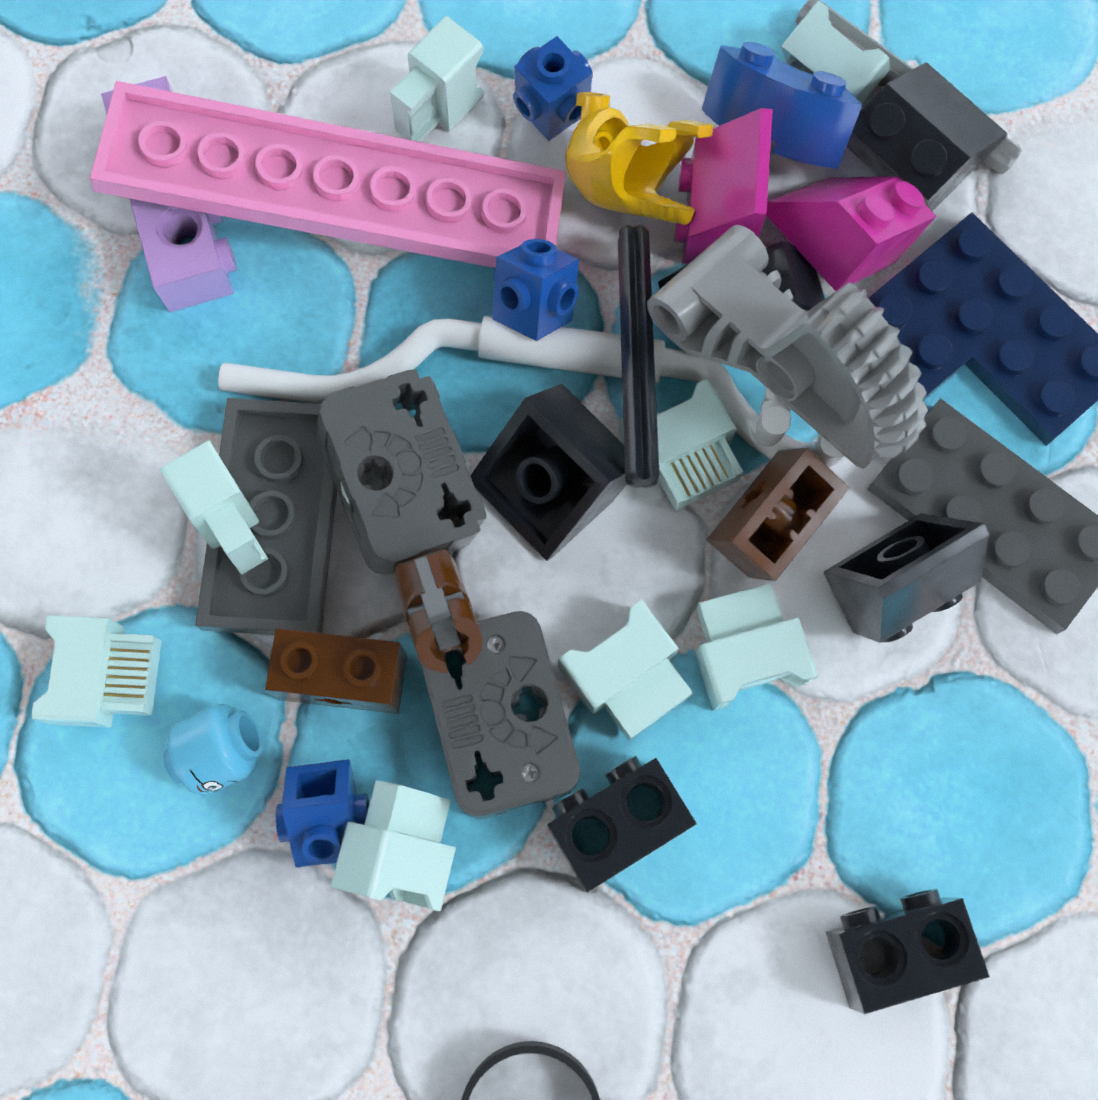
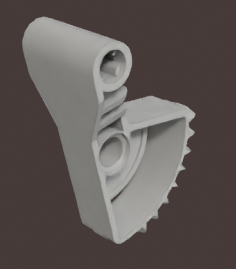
M731 226L649 298L647 309L652 320L684 352L750 372L859 468H866L876 457L894 458L902 451L906 452L918 440L919 434L926 427L923 417L928 412L923 398L927 392L924 386L917 382L921 372L917 366L908 361L912 351L909 347L900 344L897 338L900 330L897 327L890 326L882 316L884 308L875 307L866 297L867 289L859 290L854 284L849 282L808 311L801 309L792 302L793 295L790 289L784 293L779 290L782 279L778 270L771 272L768 276L762 272L768 265L769 256L767 250L755 233L745 226Z

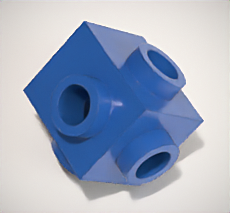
M556 36L542 47H533L528 50L514 66L515 93H513L515 105L522 116L529 122H532L548 141L581 119L582 106L576 105L577 92H591L593 73L590 64L579 51H571Z
M543 239L526 240L522 245L497 256L493 275L495 286L492 319L535 341L570 323L573 319L574 305L578 298L577 275L579 259L558 250L555 244Z
M350 759L286 768L282 804H277L276 829L279 841L281 843H290L296 868L336 863L347 822L365 824L370 805L367 793L357 794Z

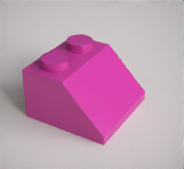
M760 108L713 128L712 137L695 138L692 158H681L678 192H687V206L695 209L689 224L681 225L680 223H675L674 241L684 242L682 264L692 262L733 225L745 226L759 238L767 214L773 109Z
M899 176L830 177L768 201L766 214L835 291L849 282L854 284L895 264L937 217L926 206L921 192L910 183L904 182Z

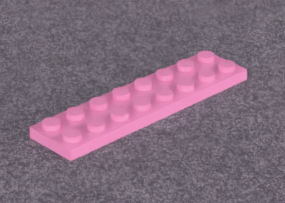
M116 81L90 175V181L93 191L495 268L497 256L522 245L526 240L543 239L552 242L556 246L566 171Z

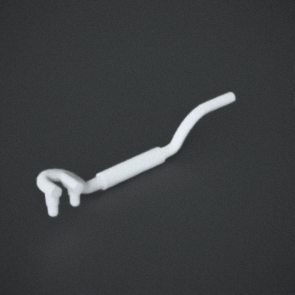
M484 316L482 323L457 319H433L418 326L400 345L386 356L366 367L349 373L311 375L223 363L219 371L218 385L221 391L322 404L326 396L333 392L353 386H362L406 370H414L433 351L440 347L478 351L479 359L622 378L621 335L561 327L535 341L488 316ZM654 339L656 383H659L660 376L696 382L709 379L733 421L736 433L767 458L772 459L779 450L808 448L830 468L836 465L844 456L819 433L816 442H802L786 435L791 422L790 408L767 387L765 399L761 404L760 414H758L742 396L727 369L721 363L686 353L683 350L665 348L664 340Z

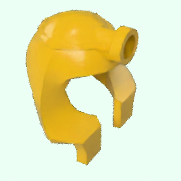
M577 92L576 105L582 106L581 119L570 138L565 152V161L569 178L576 188L580 190L583 197L592 204L604 209L666 222L671 221L681 225L689 224L695 209L677 201H672L664 196H659L657 191L667 176L681 161V158L691 149L694 143L693 137H712L714 124L694 120L671 121L666 126L654 124L629 125L620 110L610 107L609 94ZM643 140L657 142L647 146L641 144Z

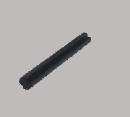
M625 225L619 230L618 239L625 481L633 488H650L657 484L660 475L653 320L647 309V302L652 297L649 231L645 226L638 225L633 227Z

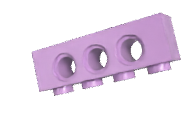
M166 76L136 84L173 92ZM113 90L101 93L106 114ZM130 199L153 288L169 312L234 294L228 273L237 270L236 261L227 237L218 239L215 224L224 222L223 216ZM195 236L189 243L178 245L184 238Z

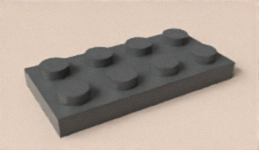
M227 398L219 457L259 520L258 524L252 526L250 530L268 559L246 573L241 574L221 546L212 549L207 543L195 624L200 630L274 635L275 629L280 628L321 633L337 489L315 432L321 404Z
M940 398L924 417L926 427L919 434L918 440L906 452L902 451L896 457L891 458L868 486L867 490L908 521L923 513L985 523L990 535L982 578L1054 633L1058 634L1065 631L1098 588V515Z

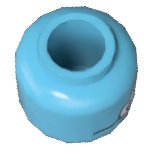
M223 703L211 706L173 724L168 734L167 750L164 752L166 771L173 781L182 783L189 791L203 796L209 795L242 781L253 774L258 756L263 751L261 733L257 724L247 712L242 710L238 712L234 707Z

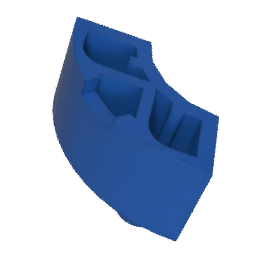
M744 42L741 48L721 45L701 110L720 126L760 108L773 109L771 141L775 143L772 153L811 165L838 169L862 108V104L846 88V81L828 72L817 71L812 75L800 71L774 56L775 52L771 48L759 43Z

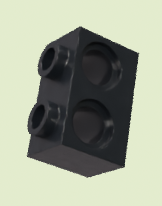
M637 756L608 772L605 777L610 786L589 798L583 788L552 807L557 818L548 823L547 828L585 892L588 893L697 825L657 758L642 766ZM643 786L652 789L657 794L660 800V811L654 820L644 822L637 820L630 814L627 808V796L631 789ZM583 819H595L601 822L607 830V845L597 855L583 854L573 843V828Z
M935 888L900 898L903 909L880 916L877 906H871L841 915L840 919L843 927L826 931V935L849 1008L863 1014H868L989 978L990 976L963 898H940L938 889ZM934 920L944 931L945 943L943 949L937 955L931 957L923 947L922 932L925 926ZM876 938L883 945L886 958L883 967L878 972L869 975L861 965L860 951L866 941Z

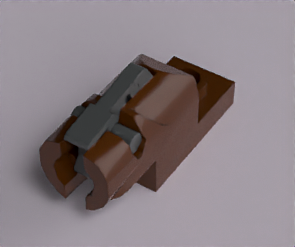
M442 549L398 564L395 568L396 584L420 662L430 670L448 673L443 653L461 648L467 666H469L479 655L483 638L451 552Z

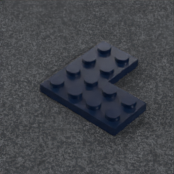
M973 212L868 298L875 307L884 308L882 313L884 319L890 326L897 327L900 330L897 335L900 344L911 349L912 354L908 361L919 368L921 375L917 382L923 385L927 392L923 401L966 366L1046 446L1098 401V333Z

